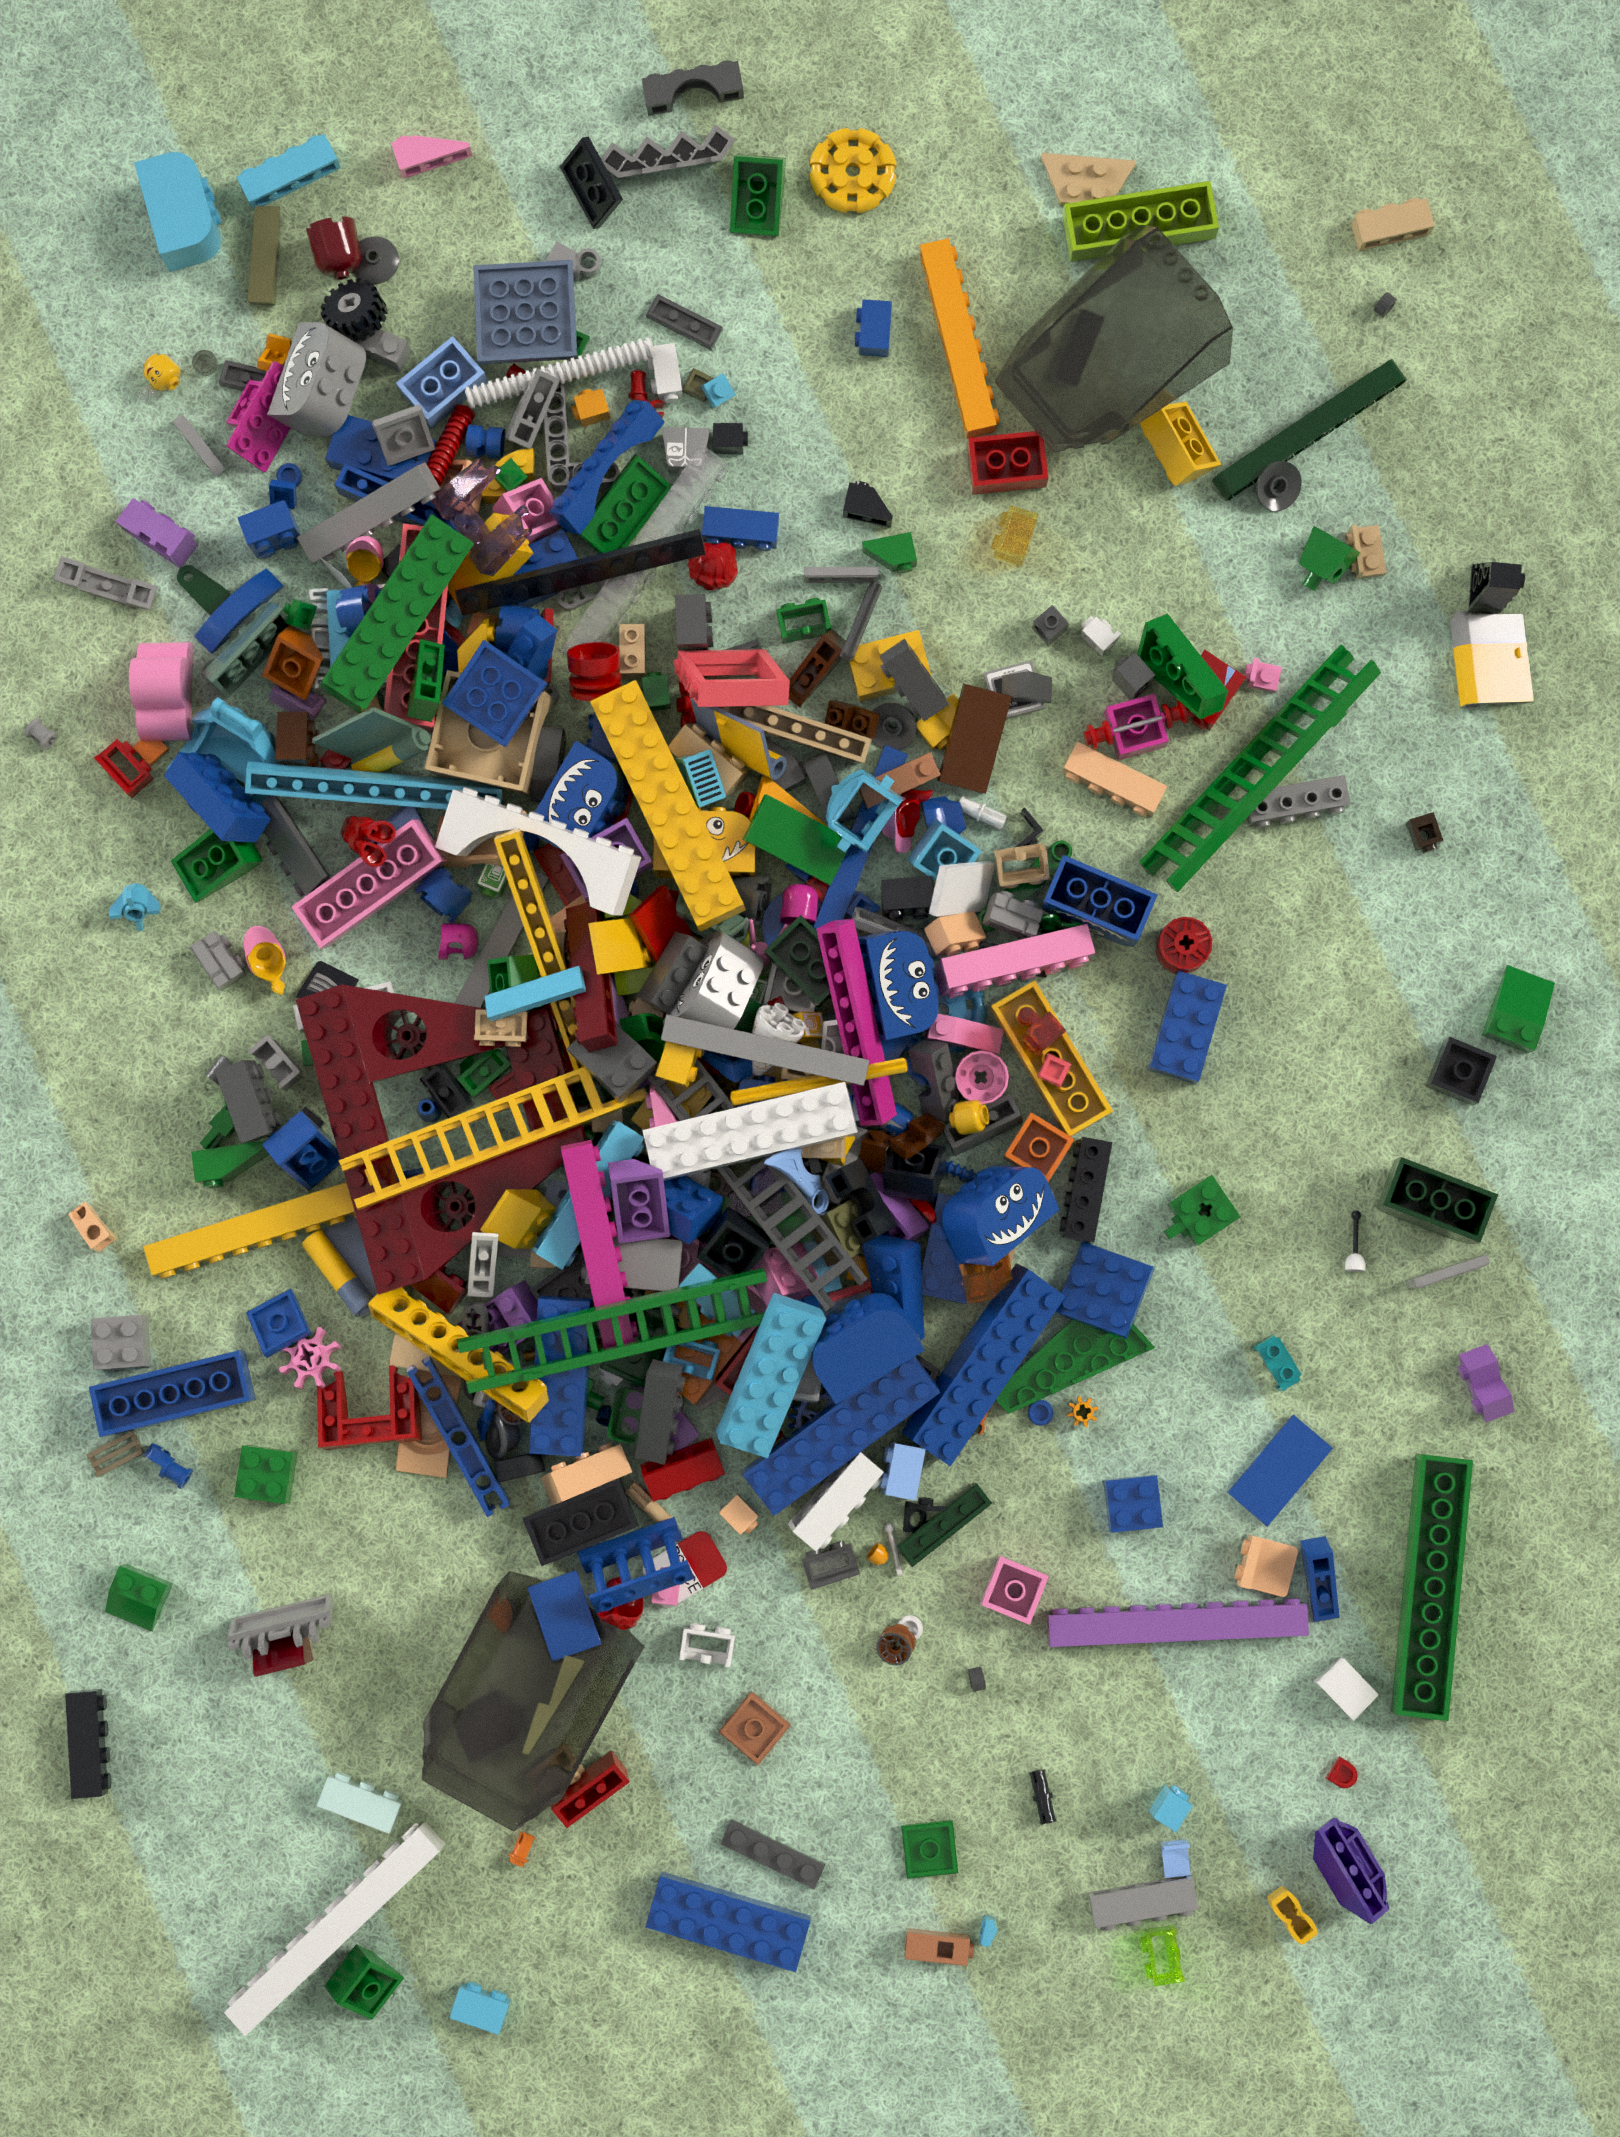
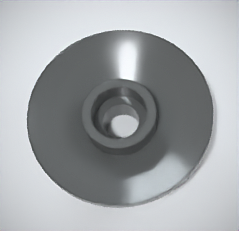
M372 236L359 242L361 262L353 273L357 278H361L363 282L368 280L371 284H380L388 281L396 273L399 266L397 249L389 240L382 237ZM376 254L378 257L376 260H370V255Z
M1277 461L1268 465L1261 472L1256 484V494L1259 502L1265 508L1272 511L1284 510L1291 506L1301 490L1302 480L1300 472L1293 464L1286 461ZM1277 481L1276 486L1273 488L1274 482Z
M890 702L877 706L873 712L880 715L875 738H872V741L882 749L884 745L896 750H902L909 746L914 740L917 731L916 720L913 714L906 707L898 703ZM890 721L897 722L898 726H891Z

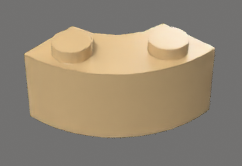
M395 1334L389 1365L405 1368L415 1365L417 1370L430 1372L429 1367H425L422 1363V1360L429 1357V1355ZM433 1359L440 1374L458 1376Z

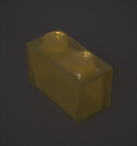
M1010 505L1008 513L1003 511L999 526L1003 527L1001 534H995L991 549L995 550L994 558L1022 567L1039 514Z

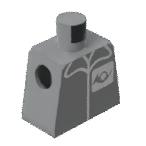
M662 427L668 472L678 473L679 486L690 487L693 485V474L704 473L710 444V428Z

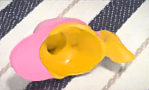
M361 536L354 539L346 551L347 568L350 574L357 579L356 586L371 583L380 574L381 568L384 565L383 549L380 543L369 536Z
M253 926L248 929L243 940L247 965L255 976L271 982L270 986L273 992L283 995L285 983L280 980V977L286 965L284 950L270 930L262 926Z

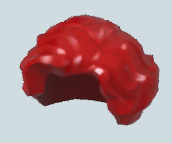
M703 543L706 555L688 559L687 566L690 578L698 586L706 590L714 591L729 587L735 581L738 574L735 558L736 550L727 543Z
M620 1576L608 1580L607 1588L621 1584ZM643 1597L614 1607L609 1611L600 1612L597 1615L601 1621L614 1625L620 1630L631 1629L637 1625L644 1609Z

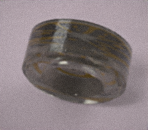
M201 350L193 356L192 365L199 375L210 376L217 370L218 360L211 351Z

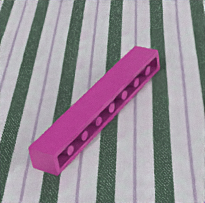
M854 919L831 921L816 930L844 1054L870 1060L869 1064L884 1062L885 1058ZM889 1076L865 1080L864 1086L851 1083L860 1126L883 1125L897 1115Z
M587 1140L561 1146L594 1306L598 1307L631 1299L630 1296L625 1297L623 1287L628 1286L625 1271L619 1272L618 1262H622L620 1247H614L612 1237H616L617 1233L614 1221L609 1222L607 1212L612 1211L609 1196L603 1197L602 1187L606 1186L604 1172H598L596 1162L601 1161L598 1145L593 1146L592 1141ZM629 1314L617 1316L623 1344L634 1342V1337L638 1336L636 1322H630ZM611 1318L598 1321L603 1347L616 1346Z

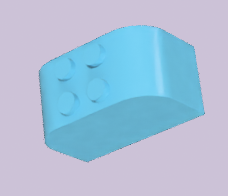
M169 152L134 162L158 251L168 270L172 272L204 263L213 258L221 245V234L218 225L222 224L219 211L214 204L216 199L212 187L209 186L207 177H202L195 162L189 156L179 152Z

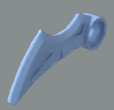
M802 1149L781 1151L764 1162L765 1165L781 1171L790 1178L818 1214L823 1213L827 1209L829 1204L828 1193L822 1189L819 1175L810 1174L805 1169L802 1161ZM817 1195V1204L814 1206V1198Z

